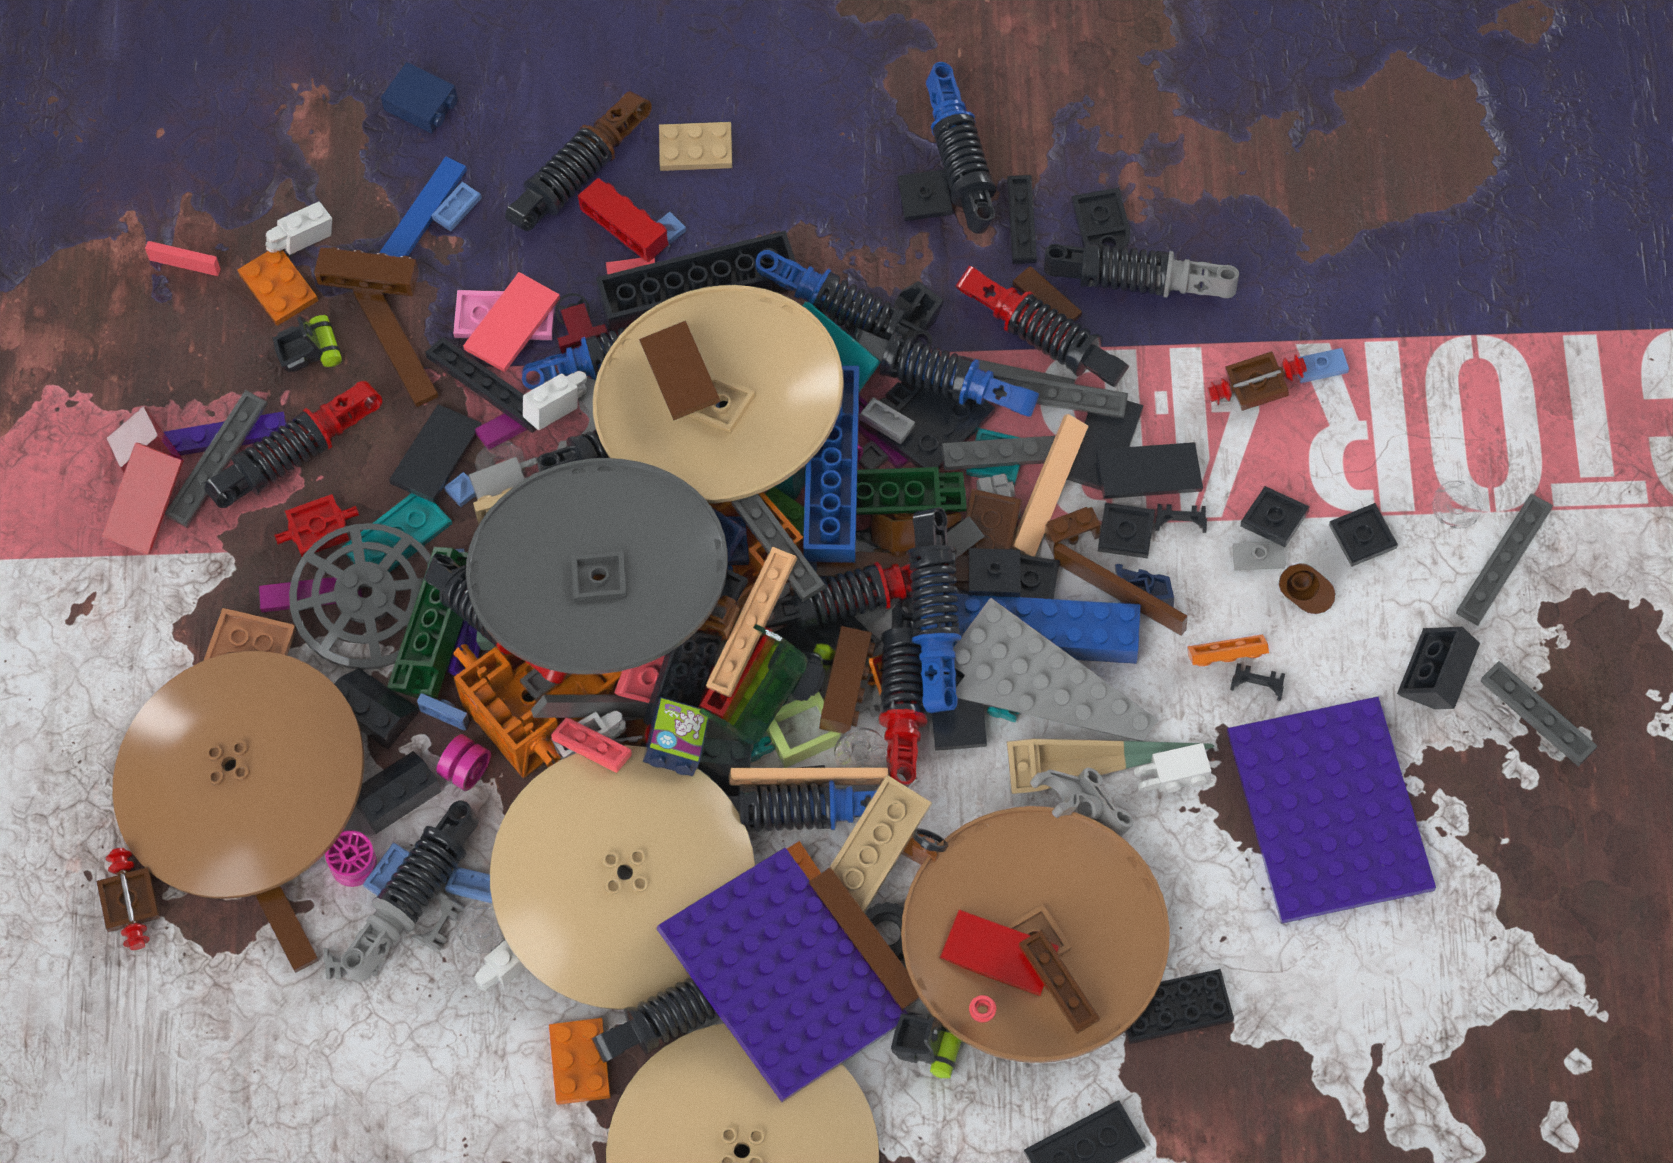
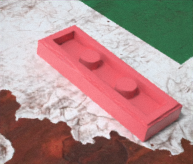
M148 241L145 247L150 261L218 276L221 270L216 256Z
M565 718L551 734L553 741L616 773L632 756L631 749L570 718Z

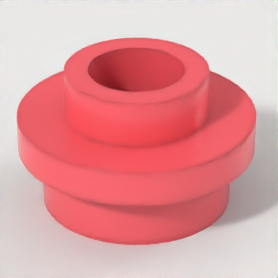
M977 996L969 1005V1013L977 1022H988L996 1014V1004L988 996ZM980 1006H985L988 1011L982 1014L977 1009Z

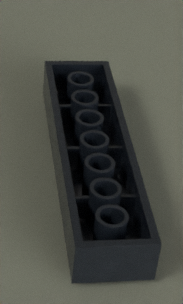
M786 230L596 277L597 292L609 331L614 330L617 332L619 328L626 329L628 325L656 305L677 295L701 288L740 285L766 289L772 292L785 290V288L757 272L756 258L760 252L770 250L796 262ZM764 258L760 261V265L765 269L773 267L774 262L769 258Z

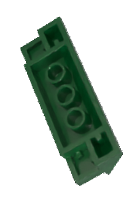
M938 467L857 470L856 515L915 513L941 507L945 512L967 511L963 472L939 473Z
M434 547L429 561L430 564L433 555L438 553L450 557L461 567L466 565L468 552H458L454 548ZM423 579L387 688L415 698H419L421 693L431 698H438L463 619L451 609L442 605L439 598L440 591L426 582L425 579Z

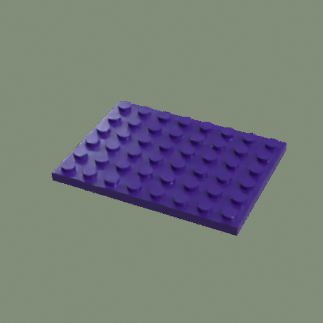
M1379 696L1227 729L1281 924L1435 891L1434 878Z
M786 848L781 849L678 912L656 928L781 1102L787 1100L894 1030L901 1014H908L906 1010H901L869 967V964L855 948L809 885L810 880Z

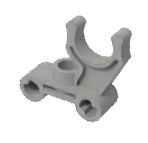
M1085 768L1078 777L1049 769L1046 772L1037 773L1030 781L1034 788L1040 785H1047L1060 794L1063 803L1060 802L1052 811L1056 818L1071 815L1077 808L1078 814L1098 821L1121 837L1133 826V819L1129 813L1123 809L1116 808L1100 787L1103 784V779L1092 768Z

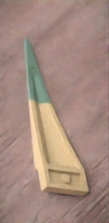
M1042 738L1006 741L1011 793L1037 792L1052 788L1047 785H1040L1034 788L1030 784V781L1037 773L1046 772L1049 769L1078 777L1085 768H1092L1100 775L1151 763L1152 754L1200 743ZM1203 743L1205 750L1215 746L1211 743Z

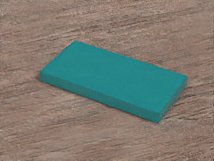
M805 301L802 306L822 323L833 339L839 353L841 365L859 366L860 392L881 361L812 304Z
M411 493L372 524H381L399 529L425 546L452 525V521L435 502L433 503ZM368 529L361 532L362 542L380 543L391 548L402 539L394 534L380 530ZM350 540L342 547L352 544V541ZM410 544L402 555L408 559L418 550ZM363 550L365 562H372L378 565L387 555L377 550ZM353 551L347 553L348 558L355 564ZM396 560L387 571L390 573L400 563Z

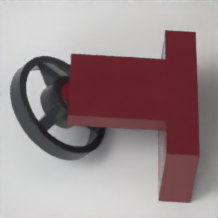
M568 293L558 300L555 313L557 319L566 326L569 334L557 338L561 354L566 353V348L571 347L575 349L580 347L582 337L596 336L598 338L601 333H606L608 337L605 324L592 327L589 318V303L582 295ZM568 296L581 298L577 303H570L566 307L559 305ZM558 309L561 310L564 322L559 317Z

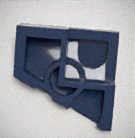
M1115 564L1116 575L1174 607V594L1169 576L1153 575L1142 569L1135 572L1123 569L1122 564Z

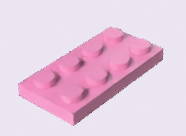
M457 290L454 338H469L504 291ZM555 306L530 340H552Z

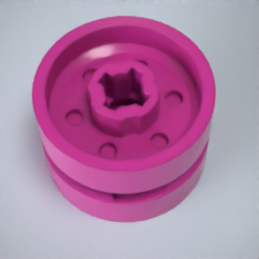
M460 734L444 750L438 762L436 772L447 781H452L455 786L463 791H468L476 785L487 769L491 752L480 744L475 745V742L464 734Z
M343 831L325 853L327 865L334 879L348 887L363 885L378 864L377 856L370 840L364 834L357 831Z

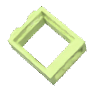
M819 691L807 701L796 700L762 715L763 726L772 744L775 746V750L784 768L841 744L840 734L842 733L829 731L822 736L790 749L778 725V722L814 706H817L821 714L825 698H822Z

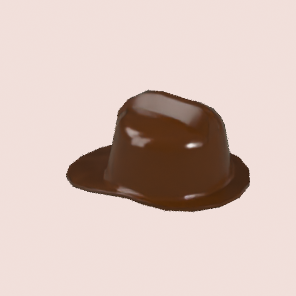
M1308 564L1290 565L1280 575V591L1307 613H1324L1335 602L1336 593L1334 586L1327 578Z

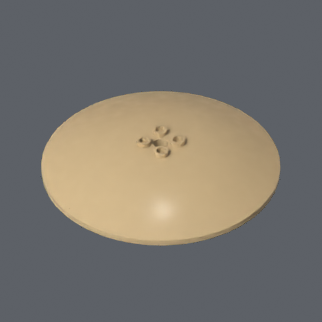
M723 285L701 288L677 295L656 305L631 323L614 342L602 362L594 386L593 417L601 444L609 458L638 461L668 471L696 489L708 503L735 501L764 492L780 484L805 466L820 450L829 437L840 412L844 388L843 369L837 348L826 328L811 312L794 300L766 289L751 286ZM686 320L720 401H727L728 404L723 408L715 407L716 404L673 421L639 339Z
M630 745L623 746L631 749L632 756L617 773L576 753L553 764L535 777L520 792L503 818L496 835L490 865V891L496 919L505 940L524 967L546 986L567 998L590 1006L624 1010L628 1006L637 1008L639 1002H647L650 996H656L658 992H665L668 987H674L676 983H683L686 978H691L657 931V926L755 866L753 849L746 827L741 824L739 813L731 800L714 781L699 769H696L693 776L680 775L669 769L653 767L648 763L642 762L646 747ZM628 866L632 870V877L628 880L620 879L617 875L618 868Z
M724 1023L705 1027L678 1038L662 1048L638 1070L623 1092L613 1114L608 1133L606 1163H879V1143L870 1106L856 1080L843 1064H840L787 1100L781 1102ZM744 1144L749 1147L750 1153L746 1158H738L734 1154V1150L738 1145Z

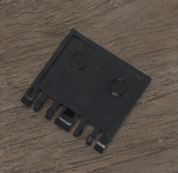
M905 381L897 382L885 394L886 398L883 397L880 400L915 422V427L901 444L863 421L859 420L858 422L861 427L870 434H874L917 468L938 467L940 469L943 466L942 443L967 442L978 428L995 413V407L986 400L980 405L976 403V400L969 398L962 405L954 401L952 396L946 398L943 394L937 395L934 391H926L925 388H918L915 384L909 385Z

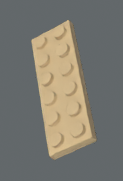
M888 775L884 778L830 866L864 913L912 838L914 830L918 828L933 804Z

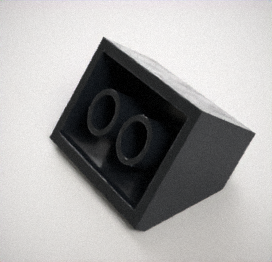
M1463 626L1423 628L1397 694L1432 709H1455L1480 642Z
M360 668L339 677L334 683L350 704L357 718L360 731L387 749L392 746L420 711L417 706L393 690L388 689L387 686Z
M705 737L697 769L714 781L727 796H738L740 785H729L731 768H750L752 743Z
M412 751L362 783L356 807L375 834H377L442 791L437 778L427 764Z

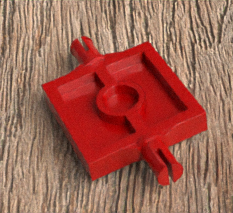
M333 494L286 510L289 530L274 535L278 545L292 539L298 546L301 557H303L315 542L325 535L345 527V520L359 516L356 506L341 511L336 505ZM347 533L330 539L314 553L349 541Z

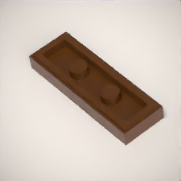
M1031 266L1013 280L1012 285L1022 294L1029 291L1032 292L1044 304H1049L1051 309L1055 308L1059 311V314H1065L1067 319L1071 318L1075 322L1082 316L1080 309Z

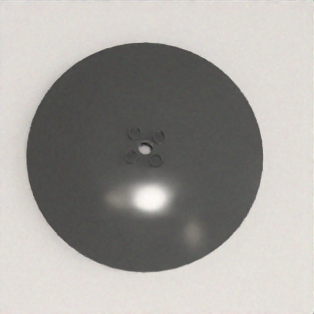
M615 458L585 459L557 465L525 479L504 494L490 508L475 531L469 547L466 561L467 589L472 607L486 631L500 645L517 657L536 666L553 671L585 675L606 674L624 671L652 662L668 654L689 639L708 619L721 596L726 581L728 554L725 535L714 510L696 489L681 478L656 466L638 461ZM597 574L606 576L600 581L592 579Z

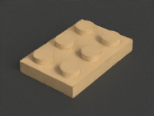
M731 122L659 125L660 171L732 168Z

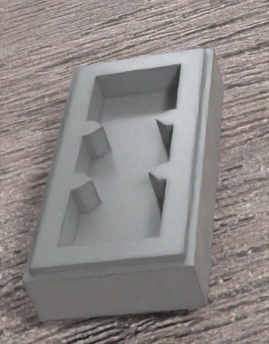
M874 397L859 415V420L900 444L915 427L913 420Z
M1275 542L1236 543L1232 546L1234 570L1284 569L1286 566L1284 547Z

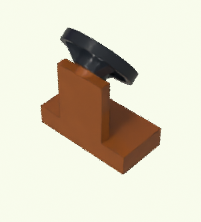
M917 828L914 830L912 838L902 852V855L920 865L923 864L927 856L936 862L938 854L934 851L945 852L948 842L944 840V845L938 846L944 838L929 830Z

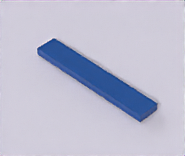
M445 156L379 253L395 257L409 256L433 221L431 215L453 192L466 173L467 168L465 165Z

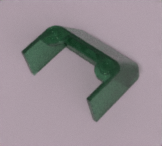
M755 624L753 628L778 647L781 652L734 726L703 708L699 711L743 744H756L762 739L807 667V657L783 637L758 624Z

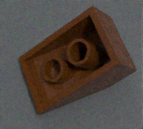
M945 512L947 515V529L962 520L959 513ZM915 513L871 514V542L880 546L882 550L891 551L893 555L906 554V551L915 548L913 525Z

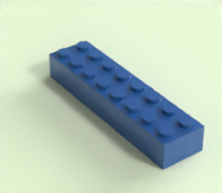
M842 366L844 388L838 418L825 443L806 464L803 550L804 557L808 562H855L859 366Z
M950 594L958 597V601L952 604L958 606V612L951 615H958L961 637L988 600L992 598L1076 660L1137 664L1140 604Z

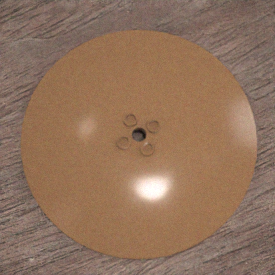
M265 651L228 653L202 661L182 671L157 690L144 704L132 721L120 746L113 775L112 795L116 820L124 841L137 860L145 868L148 867L149 872L173 888L192 895L220 899L247 897L266 892L287 883L309 869L331 848L352 816L359 798L364 773V746L357 718L344 695L331 680L309 664L283 654ZM230 760H236L235 768L231 771H225L226 763Z
M1026 806L999 810L978 817L952 832L944 839L948 842L947 850L945 852L934 851L938 854L936 862L927 856L910 885L902 915L901 938L906 969L914 989L931 1015L945 1029L971 1047L989 1055L1018 1062L1045 1063L1076 1058L1105 1046L1123 1034L1136 1022L1155 996L1165 971L1169 951L1170 928L1164 897L1156 878L1139 853L1121 836L1098 821L1072 812L1071 815L1056 818L1052 814L1054 809L1052 807ZM944 840L940 842L938 846H943ZM958 910L1028 935H1033L1042 930L1050 943L1059 946L1057 952L1059 957L1100 1017V1021L1076 1034L1045 986L1040 997L966 970L940 958ZM981 995L990 997L996 1004L995 1016L992 1020L984 1023L975 1021L969 1013L971 1001ZM980 1006L977 1009L982 1014L988 1011L985 1006Z

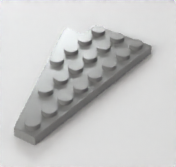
M992 598L988 600L962 635L961 640L953 648V651L956 652V658L954 659L955 669L965 675L956 687L958 699L1138 741H1144L1158 722V719Z

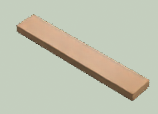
M1069 414L1064 415L1012 541L1011 548L1020 550V553L1023 555L1035 557L1045 533V524H1047V521H1050L1088 428V425Z
M772 547L706 684L707 688L731 698L797 560L795 555Z
M731 768L729 785H790L791 783L796 785L806 783L810 785L813 782L821 785L823 782L831 780L834 781L835 785H881L886 775H888V768Z

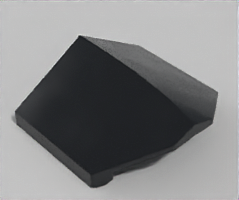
M917 281L901 291L894 302V307L905 308L906 311L903 319L927 331L936 322L945 300L920 281Z

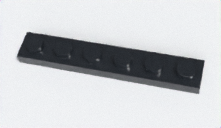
M442 337L425 352L427 359L531 433L537 430L523 417L524 394Z

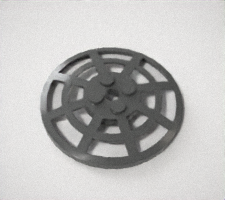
M372 523L354 524L339 528L315 542L296 566L289 592L292 618L305 643L320 657L349 669H379L395 664L399 650L381 657L379 642L394 636L405 626H408L424 578L416 577L414 569L402 553L411 544L419 551L428 565L431 555L422 544L399 529ZM360 530L385 531L402 539L393 548L380 543L362 542ZM350 532L352 544L338 549L326 560L313 554L330 539ZM363 550H377L387 555L378 565L372 562H365ZM353 551L355 564L349 566L344 571L332 564L341 556ZM397 560L405 569L409 579L394 581L387 570ZM308 562L319 568L313 580L312 597L297 601L298 581L305 564ZM325 572L337 579L333 592L319 595L320 583ZM361 588H371V596L368 598L360 597L358 592ZM411 589L410 602L407 610L404 612L394 605L396 591ZM336 602L341 615L335 624L326 617L321 605ZM314 607L319 621L329 631L322 644H319L306 630L299 611ZM388 613L399 620L390 628L377 633L375 621L382 619ZM350 620L365 623L367 635H356L345 632L343 629ZM337 638L352 643L369 644L371 659L348 658L335 654L330 649Z

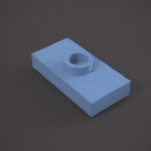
M461 182L431 215L432 219L451 232L481 200V194L464 182Z
M1338 348L1301 356L1304 359L1307 372H1303L1304 378H1301L1299 374L1297 375L1300 383L1348 373L1349 367L1343 349Z
M422 693L420 694L417 702L421 712L459 729H467L470 721L466 712L455 708L447 700L442 699L438 701Z
M393 842L363 883L364 888L378 895L385 888L386 883L391 880L393 873L397 872L398 866L403 864V859L409 855V852Z
M461 867L453 869L445 886L447 893L492 903L490 874Z

